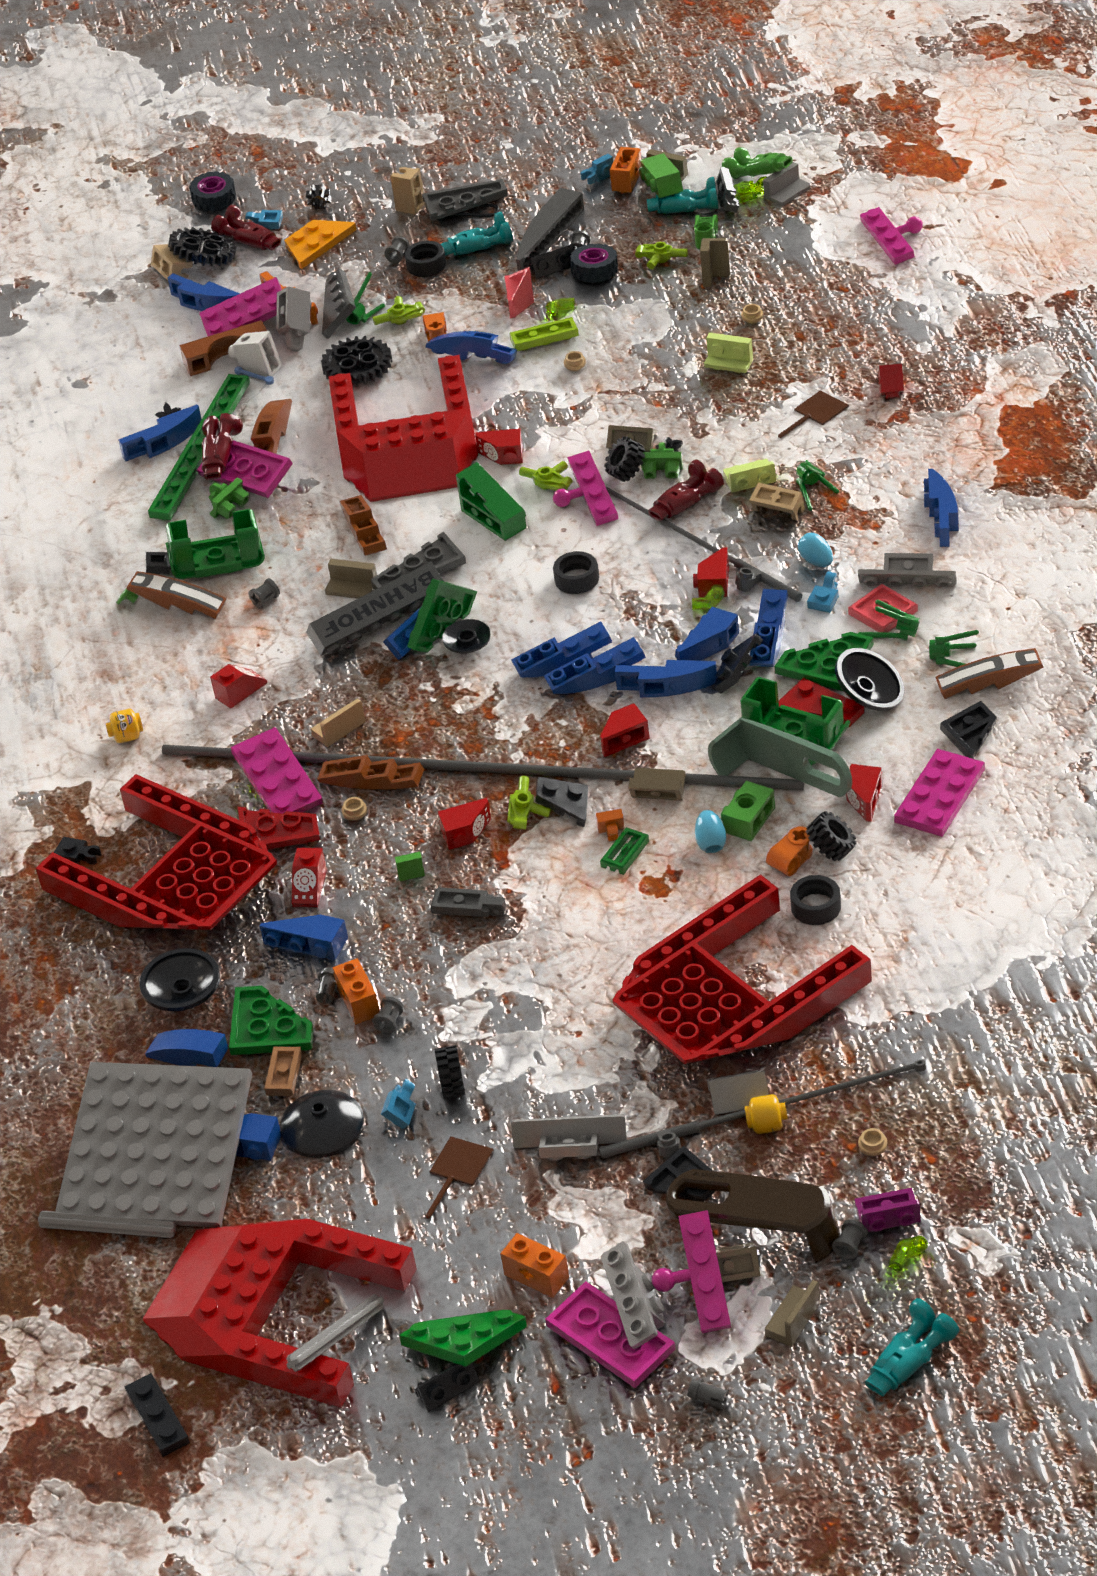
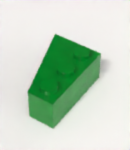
M478 462L456 474L462 512L504 541L527 528L525 510Z

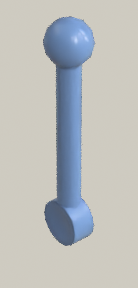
M240 366L234 369L237 375L244 374L265 381L267 385L274 383L272 376L258 375L243 370Z

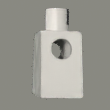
M270 331L245 333L229 347V356L237 358L239 366L243 370L267 377L273 376L282 367Z

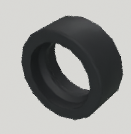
M435 241L417 242L405 251L407 270L414 276H433L441 272L446 266L444 248ZM431 257V259L428 260H419L422 258Z
M573 551L560 556L554 562V581L556 587L568 594H579L593 589L598 584V563L593 555L582 551ZM570 570H587L586 573L578 576L565 575Z
M809 875L799 879L790 890L792 914L797 920L809 925H822L831 922L838 916L841 910L840 887L834 880L822 875ZM811 894H821L831 898L827 903L820 906H810L801 902L804 897Z

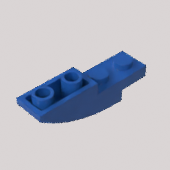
M174 273L167 277L171 295L179 298L180 305L198 311H204L240 294L210 281L205 285H201Z
M460 331L443 334L432 338L426 343L425 347L432 349V352L436 354L460 355V360L468 359L475 353L474 355L477 357L494 358L496 362L501 364L511 363L517 354V349L497 344L499 335L478 331Z
M198 404L156 419L157 425L118 439L123 459L129 461L145 454L150 459L170 450L189 438L202 420Z
M928 469V478H924V508L929 507V517H934V522H939L934 523L935 538L940 537V547H950L949 531H959L957 501L947 481L934 469Z
M763 589L758 620L755 623L753 635L756 633L763 641L760 646L750 650V656L753 658L749 666L774 667L785 627L787 590Z
M600 621L559 643L554 637L511 659L521 678L543 677L547 673L586 653L592 659V652L612 643V640Z
M633 637L592 659L586 653L544 675V678L553 694L587 691L615 682L616 665H633L646 657L637 640Z
M666 660L665 666L616 665L615 668L617 690L639 691L640 698L685 694L715 684L717 679L716 661Z

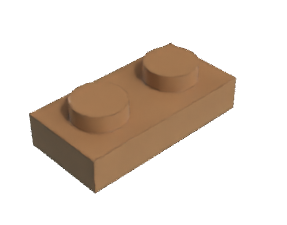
M273 1047L264 1088L266 1096L294 1095L302 1057L301 1047Z

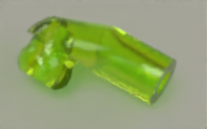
M561 298L547 302L545 306L547 315L556 316L558 310L575 309V298Z
M715 584L704 598H692V610L716 608L724 598L723 587Z
M918 1235L901 1240L897 1244L888 1263L889 1267L894 1271H901L907 1259L920 1256L928 1248L927 1239L924 1236Z

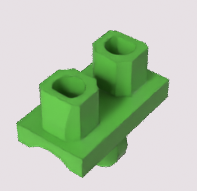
M659 442V449H650V452H644L645 458L642 459L643 465H641L646 479L656 478L657 470H665L667 478H678L679 471L683 470L682 453L674 452V449H665L664 442Z
M237 477L228 486L225 483L222 485L213 483L209 487V499L213 506V510L210 512L212 517L216 518L220 514L229 519L233 516L232 512L236 511V506L232 504L233 502L244 506L249 501L250 494L242 488L243 481Z

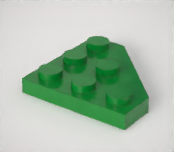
M432 578L431 583L426 589V596L422 607L418 611L416 624L410 633L407 647L428 653L433 648L432 643L438 638L442 639L443 632L449 625L456 622L459 618L464 619L469 615L478 591Z
M848 632L841 634V638L829 642L828 639L808 644L809 648L799 651H796L795 648L786 650L774 666L775 674L797 680L806 678L821 686L843 691L835 675L837 659L848 649L863 648L871 650L874 645L873 637Z
M263 986L235 987L229 1043L231 1055L272 1053L273 1047H301V1051L312 1050L314 1028L310 1020L297 1015L291 1006L281 999L277 1000L271 996L269 990Z
M497 1310L418 1322L399 1336L401 1346L466 1367L525 1329L527 1323L526 1317L513 1313L511 1310Z

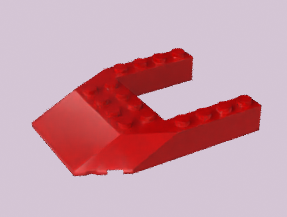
M460 355L438 358L447 411L419 416L413 415L407 418L359 425L350 373L336 374L335 376L328 377L344 479L348 482L351 481L360 493L365 494V497L370 502L458 488L456 474L469 467L473 460L476 461L478 450Z
M135 774L120 788L125 811L183 837L131 888L125 887L53 852L35 869L43 891L118 927L212 930L277 865V861L272 853L268 851L265 843L259 839L253 826Z
M760 874L639 955L633 963L631 973L623 980L622 988L616 992L612 1002L680 1061L687 1064L792 1038L872 982L871 959L855 946L850 945L771 1001L765 999L713 957L722 949L780 911L778 887Z
M307 1218L198 1229L144 1315L143 1321L151 1330L157 1332L158 1337L164 1343H168L174 1349L175 1354L182 1361L342 1408L354 1386L348 1362L319 1355L302 1369L295 1372L292 1368L289 1369L287 1367L288 1361L286 1358L298 1348L260 1337L258 1334L300 1262L405 1292L417 1270L412 1247Z

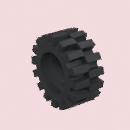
M623 436L617 440V444L613 443L612 450L609 449V456L605 458L607 462L604 464V467L609 475L625 482L629 481L631 477L634 478L636 476L635 472H639L640 468L638 467L643 465L642 459L645 458V448L633 439Z
M824 811L807 826L806 833L809 835V840L814 842L813 846L820 849L819 853L822 855L825 853L826 858H832L833 861H841L857 844V841H855L856 837L854 834H851L853 832L852 829L846 827L847 823L840 821L841 818L839 816L834 817V813Z
M453 1045L434 1049L443 1099L466 1095L457 1046Z

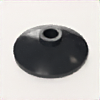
M465 619L449 625L443 632L442 639L445 647L452 652L472 653L488 644L491 632L488 625L475 619Z

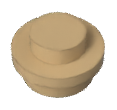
M748 304L743 308L741 318L751 324L757 323L763 318V311L757 304Z
M579 351L569 352L565 356L564 366L571 371H578L586 365V359Z
M348 798L343 803L342 815L348 820H359L366 815L367 806L361 798Z
M870 1128L861 1134L858 1146L862 1153L869 1156H877L886 1150L887 1138L880 1130Z

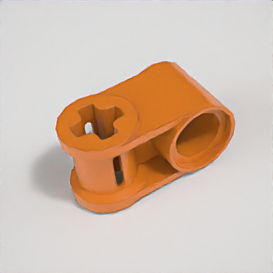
M444 312L422 315L428 342L434 337L446 334L447 327Z
M798 826L792 828L788 834L769 850L766 863L789 877L794 875L799 867L811 858L813 854V848L809 843L810 840L808 838L809 835L806 833V827Z

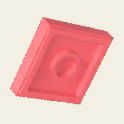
M884 584L879 585L848 607L849 615L877 632L891 631L896 627L898 621L875 610L876 606L881 607L875 603L877 599L907 614L913 615L918 611V604Z

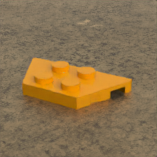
M312 220L284 240L285 247L291 252L293 259L297 260L299 268L303 269L356 231V223Z

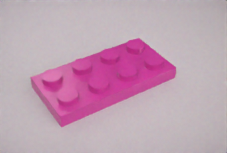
M277 277L200 312L199 314L207 336L261 320L264 322L277 316V293L282 290Z
M233 440L225 471L221 474L220 478L212 480L229 485L238 477L243 481V489L269 498L293 463L290 458ZM201 463L197 468V472L200 476L204 477Z
M276 727L231 747L233 756L270 812L284 813L291 811L303 813L323 804L321 795Z
M937 749L894 814V823L943 837L985 771V762Z
M586 1281L545 1318L548 1328L634 1388L676 1350L675 1342L658 1330L656 1337L633 1349L629 1345L616 1302Z

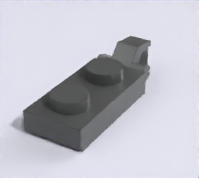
M721 167L715 181L720 207H723L725 211L737 213L739 200L735 198L736 189L733 186V177L730 175L729 168Z
M441 887L436 889L430 906L433 914L488 917L489 915L492 917L504 916L507 909L504 897H494L488 894L487 890Z

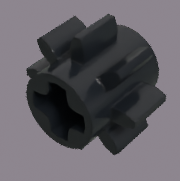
M323 184L311 185V191H306L307 205H311L315 210L326 209V203H331L330 189H326Z

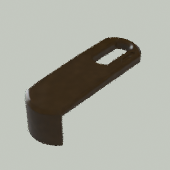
M692 1169L675 1178L666 1192V1204L671 1215L676 1219H679L678 1216L708 1210L710 1223L804 1233L813 1260L816 1263L833 1251L832 1244L835 1239L840 1237V1228L829 1194L823 1186L745 1174ZM686 1188L729 1192L728 1197L721 1204L678 1199L680 1193Z

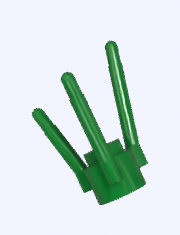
M371 272L367 274L354 299L356 308L346 318L350 324L357 325L360 321L365 323L368 318L385 307V304L382 303L366 314L365 306L359 303L372 276Z
M808 460L799 464L796 469L798 476L796 483L800 486L809 511H812L813 508L804 484L813 485L819 480L834 493H839V490L824 478L825 473L822 470L813 466Z
M877 599L875 603L881 607L876 606L875 610L897 619L896 629L900 630V633L858 632V634L873 638H900L907 641L908 636L915 637L920 618L907 614Z
M973 630L945 637H935V640H930L929 642L930 660H936V664L954 667L965 665L966 663L949 660L946 657H951V650L975 648L977 644H951L949 641L977 635L979 631Z

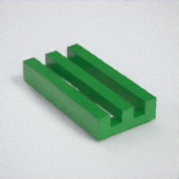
M626 827L600 860L601 867L606 869L609 866L613 872L618 869L619 874L624 875L648 844L649 835ZM630 836H633V837L630 839V841H629L628 843H626V841L630 838ZM620 849H621L620 854L617 856V858H616L615 860H613V858L616 856V854H617V853L620 851Z

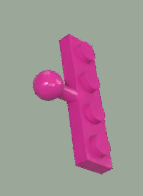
M880 207L860 214L863 225L895 265L915 257L914 250L903 238L902 234L907 232L916 234L920 232L923 228V222L919 217H910L906 224L895 227Z
M590 451L567 457L568 464L579 488L570 491L566 489L556 490L553 494L555 505L566 507L572 499L583 496L596 526L617 520L618 513Z
M708 1210L678 1216L689 1269L672 1272L670 1269L660 1268L653 1273L652 1284L656 1290L667 1292L677 1283L691 1281L702 1334L732 1328Z

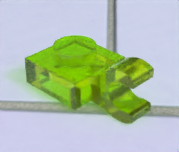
M767 176L760 177L756 183H753V181H743L733 185L736 189L735 198L739 200V203L758 199L757 195L764 194V187H762L763 179L767 178Z

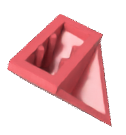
M530 267L505 276L510 318H515L534 303Z

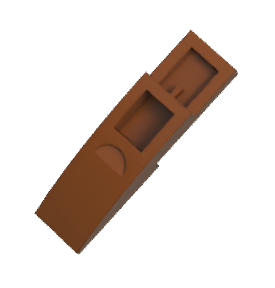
M291 399L270 401L263 407L257 417L251 435L254 447L277 454L280 436H285L292 406Z

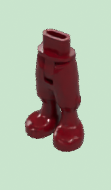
M230 205L226 209L225 217L216 215L211 223L213 233L218 232V235H226L225 237H231L238 243L257 249H269L272 251L281 244V239L264 226L252 221L243 222L241 220V210L235 205Z
M223 413L220 415V421L216 416L212 415L203 422L202 432L206 437L203 439L201 446L202 470L206 480L220 478L226 469L233 443L231 436L240 434L243 429V422L235 415Z
M693 460L688 465L689 479L686 482H678L666 490L654 501L653 507L648 510L649 515L658 521H662L664 518H672L698 503L702 496L720 490L724 485L723 476L715 468L706 471L704 464L700 460Z

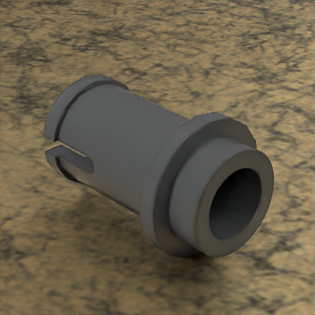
M327 967L318 975L320 982L315 997L321 1003H323L324 995L327 996L325 1003L332 1002L336 985L333 968Z
M699 1378L698 1380L693 1379L691 1381L687 1396L692 1398V1401L695 1403L699 1400L723 1409L727 1402V1397L725 1396H728L729 1390L704 1383V1380Z

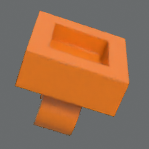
M622 809L596 813L598 833L607 832L608 841H615L618 838V830L624 829Z

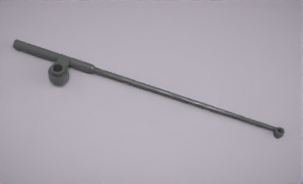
M606 487L608 493L650 516L648 509ZM666 519L659 521L713 553L720 550ZM728 554L729 562L733 563L734 567L740 569L736 574L735 580L738 590L747 592L754 587V584L763 582L773 589L787 590L788 597L796 602L802 599V593L745 561L736 559Z
M917 1060L913 1064L779 1100V1103L785 1102V1105L911 1069L921 1072L926 1070V1062L924 1060ZM745 1110L702 1122H690L598 1148L601 1159L657 1144L659 1155L664 1160H668L681 1148L679 1137L697 1133L703 1128L745 1117Z

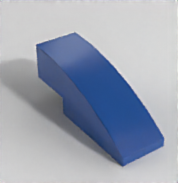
M179 1029L157 1034L145 1055L148 1058L179 1066H197V1064L209 1067H218L229 1048L225 1034L197 1029Z

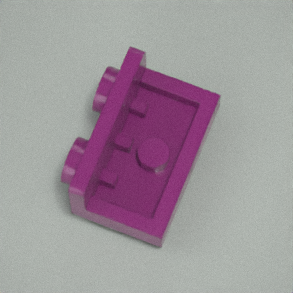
M912 1188L854 1199L859 1222L864 1225L868 1232H877L887 1228L908 1226L921 1222L920 1203L918 1199H915Z

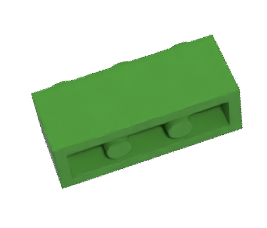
M664 153L640 160V177L642 180H645L647 186H650L652 193L655 192L659 198L683 192L680 172Z

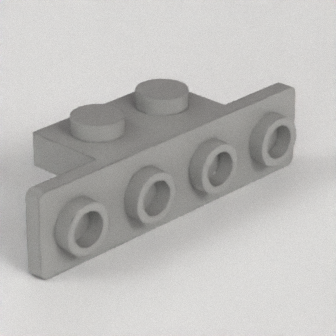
M884 553V570H858L859 583L867 586L887 583L890 586L912 584L917 587H923L927 584H936L940 587H949L957 584L956 571L933 570L934 556L928 553Z
M624 1114L518 1119L511 1122L514 1148L539 1147L540 1158H547L551 1161L561 1160L564 1157L588 1159L592 1156H597L598 1144L619 1143L627 1140Z
M622 1241L603 1253L601 1260L629 1345L636 1349L656 1337L658 1334L657 1329L666 1324L662 1313L665 1309L661 1300L656 1296L655 1288L652 1284V1276L648 1272H642L635 1266L628 1244Z

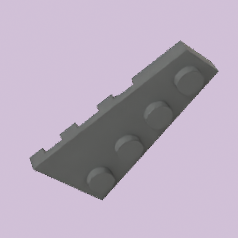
M503 179L422 194L431 222L508 196Z
M341 268L331 272L325 283L322 335L328 339L356 308L346 273Z
M442 532L437 536L438 540L430 543L428 541L421 546V551L415 555L410 553L404 557V561L400 565L393 564L372 578L371 584L373 589L376 590L431 561L438 573L443 574L466 564L465 555Z

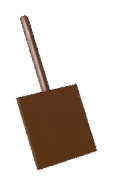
M820 390L794 408V411L804 415V417L778 434V437L782 438L809 418L824 425L848 408L849 405Z
M450 1136L429 1171L431 1174L447 1178L425 1215L427 1219L431 1218L453 1180L474 1186L494 1149Z

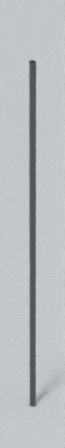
M164 744L162 746V754L235 758L231 748ZM292 752L298 762L324 763L326 761L363 756ZM368 756L371 762L394 759L398 766L420 762L424 769L613 780H629V778H634L635 770ZM686 773L685 784L742 787L745 781H749L774 789L804 790V783L797 779Z

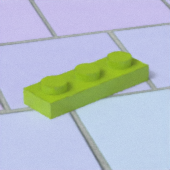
M570 317L510 332L509 335L514 349L524 351L529 348L568 340L579 336L573 318Z

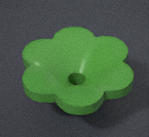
M125 588L116 603L120 604L123 600L128 599L134 604L139 596Z

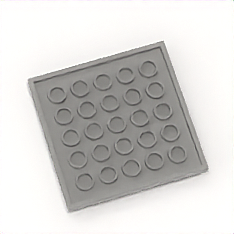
M90 1062L55 1212L174 1221L179 1226L221 1227L252 1079L251 1070L246 1068Z

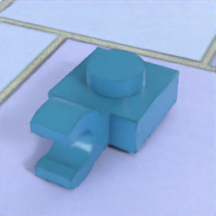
M606 154L592 161L591 168L581 171V180L587 179L588 184L591 185L596 181L600 182L610 177L613 156Z
M262 210L261 213L247 212L245 219H250L268 230L280 229L283 213L282 210Z
M828 571L825 575L823 586L815 585L807 600V608L831 613L839 598L838 582H835L837 573Z
M408 1079L404 1080L402 1087L396 1085L395 1089L387 1094L381 1112L382 1116L401 1129L410 1124L416 1103L410 1100L415 1084Z

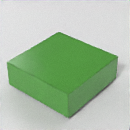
M420 852L395 857L399 881L425 876Z

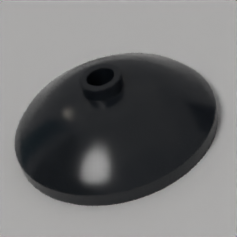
M852 648L844 651L835 663L837 681L845 694L857 704L868 709L885 711L893 709L904 696L903 680L896 668L881 655L863 648Z
M192 948L175 949L157 956L148 963L140 976L139 986L143 998L151 1006L163 1011H185L202 1004L213 995L220 982V971L215 959L204 951Z
M336 1090L313 1091L296 1099L285 1110L280 1123L281 1135L287 1147L299 1155L310 1158L329 1157L345 1151L357 1141L363 1131L364 1115L360 1104L352 1096Z

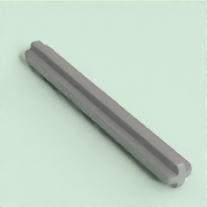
M41 1211L38 1217L41 1228L173 1238L176 1233L175 1222L166 1220Z
M372 1294L292 1352L286 1358L288 1361L287 1367L289 1369L292 1368L296 1372L309 1364L384 1308L382 1303L384 1302L383 1297Z

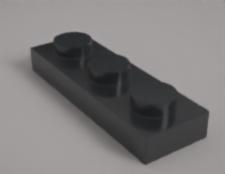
M152 1373L124 1386L127 1396L162 1457L190 1444L188 1435Z

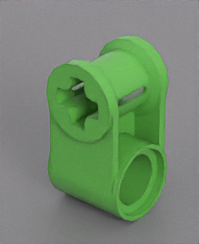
M713 215V217L695 216L694 233L697 249L701 247L702 238H716L718 233L717 215Z

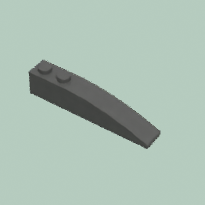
M560 188L541 207L527 228L519 246L516 258L518 271L528 268L532 257L546 253L584 211L582 192Z

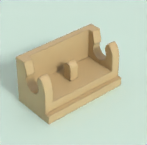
M400 167L399 171L404 174L392 173L390 176L395 209L399 212L416 215L424 205L420 168Z
M168 244L153 245L151 265L168 280L167 277L172 273L184 278L189 277L188 274H180L183 268H191L193 261L186 262L185 258L179 259V255H173V252L169 251Z
M759 482L749 500L753 511L759 512V506L788 512L791 513L792 520L798 521L797 513H803L805 510L802 492Z

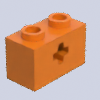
M620 147L610 168L612 191H619L621 193L633 191L640 176L641 148Z
M358 958L332 967L337 990L355 1025L370 1020L374 1015L378 1014L380 1009L376 992Z
M519 1233L515 1234L500 1253L505 1276L551 1298L555 1297L569 1279L566 1255Z

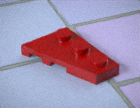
M802 678L779 700V707L784 705L822 716L821 695L839 699L843 703L844 724L847 720L850 721L848 727H851L865 713L864 707L853 700L806 678Z
M238 807L239 820L254 827L257 836L265 843L268 850L321 840L316 814L291 811L272 813L269 809L251 811L247 810L246 807Z

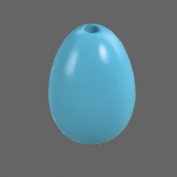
M806 533L800 538L798 551L804 560L817 567H828L832 563V550L822 536L816 533Z
M711 810L702 811L695 823L696 842L700 849L706 853L718 852L726 843V830L723 822Z

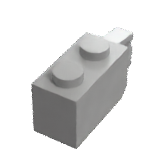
M289 286L277 293L276 330L280 335L286 337L287 349L299 351L303 349L304 336L310 333V309L312 303L309 291Z

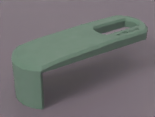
M739 718L712 740L708 746L709 760L718 775L728 776L749 759L837 797L844 796L852 788L851 771L845 760L837 752L755 721ZM808 759L836 770L840 779L814 769Z

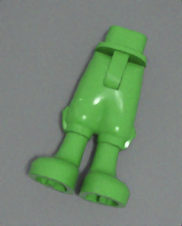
M738 147L734 151V158H725L722 162V167L729 168L733 179H739L747 175L755 177L779 172L791 165L793 159L784 153L772 152L759 154L751 159L747 149Z

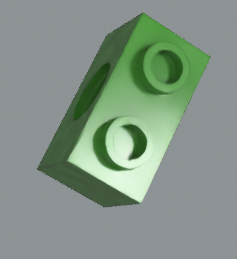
M745 781L740 790H736L730 804L722 810L721 821H723L726 833L752 842L775 809L774 789Z

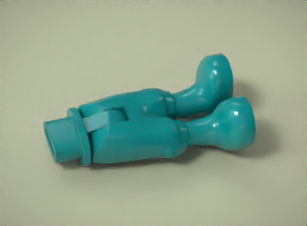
M709 177L706 181L705 189L694 192V190L684 189L683 192L659 198L656 195V198L647 199L648 212L658 211L659 214L693 212L697 209H719L715 178Z
M500 211L494 215V224L487 229L478 227L462 231L451 238H447V242L441 243L444 248L445 256L453 254V256H457V254L465 255L486 250L492 245L512 243L513 234L509 223L505 221L504 215Z
M920 1298L914 1299L909 1306V1313L912 1318L909 1329L897 1333L892 1338V1341L870 1369L871 1375L866 1379L865 1385L880 1396H885L890 1389H897L900 1384L913 1375L924 1363L926 1364L930 1361L933 1353L932 1350L936 1346L949 1342L958 1335L959 1327L950 1316L940 1313L936 1318L933 1309L927 1302ZM931 1329L926 1338L916 1344V1341Z

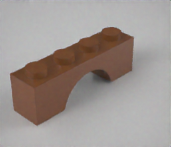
M261 320L179 345L183 363L190 376L210 371L213 363L220 357L228 355L229 347L243 334L267 331Z

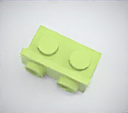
M717 333L708 334L706 337L708 357L704 362L706 368L734 371L736 373H746L753 362L752 338Z
M768 459L756 460L723 469V476L731 493L756 487L758 482L763 484L776 482L775 464L773 461L769 462Z

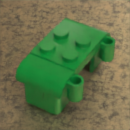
M245 509L232 512L234 535L191 542V539L188 537L186 520L167 523L166 533L168 542L165 544L173 576L178 579L209 577L261 565L265 555L253 510Z
M762 677L755 678L740 700L741 718L767 725L829 750H833L850 725L848 720L844 724L842 701L825 695H821L822 716L784 705L779 707L777 682ZM808 759L811 765L817 763L813 760Z

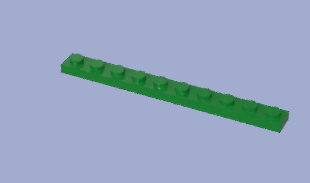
M227 375L148 510L149 518L172 519L198 474L197 468L202 463L201 446L203 439L206 437L202 432L204 420L214 415L220 421L221 414H232L250 384L249 376Z

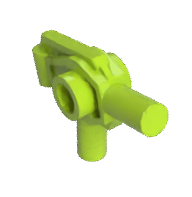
M657 242L655 244L637 246L635 256L637 258L646 257L650 259L647 267L653 270L658 263H665L667 260H671V257H688V249L672 248L671 245L665 242Z
M396 296L394 298V305L387 310V313L374 316L372 319L374 325L389 321L402 325L409 319L420 317L425 313V308L421 302H416L414 305H404L402 297Z
M561 461L553 468L544 466L533 470L521 467L519 470L520 476L533 479L535 485L545 490H567L573 483L570 477L560 475V473L568 468L565 461Z
M527 776L519 778L518 790L511 794L509 798L507 822L513 825L515 829L526 830L527 818L530 812L549 818L551 813L550 808L534 803V795L528 791L529 777Z

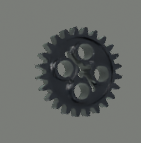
M184 227V230L177 229V232L173 231L169 237V251H172L173 255H179V259L185 258L186 262L193 261L195 265L201 263L202 266L209 264L211 267L214 264L221 266V263L227 265L228 262L232 263V259H235L236 254L235 242H231V238H225L226 235H218V232L212 233L210 229L204 231L202 228L196 230L192 227L189 230ZM203 241H204L203 250H202V252L200 253L201 247H202V243H203Z
M355 336L354 340L346 338V342L339 340V345L332 344V349L325 350L326 354H322L323 359L321 360L323 375H326V379L336 374L350 373L352 383H355L356 387L361 382L367 385L368 380L376 382L375 377L382 378V373H388V368L392 367L391 363L393 362L390 347H387V343L382 344L381 339L375 341V337L367 340L366 336L362 339Z

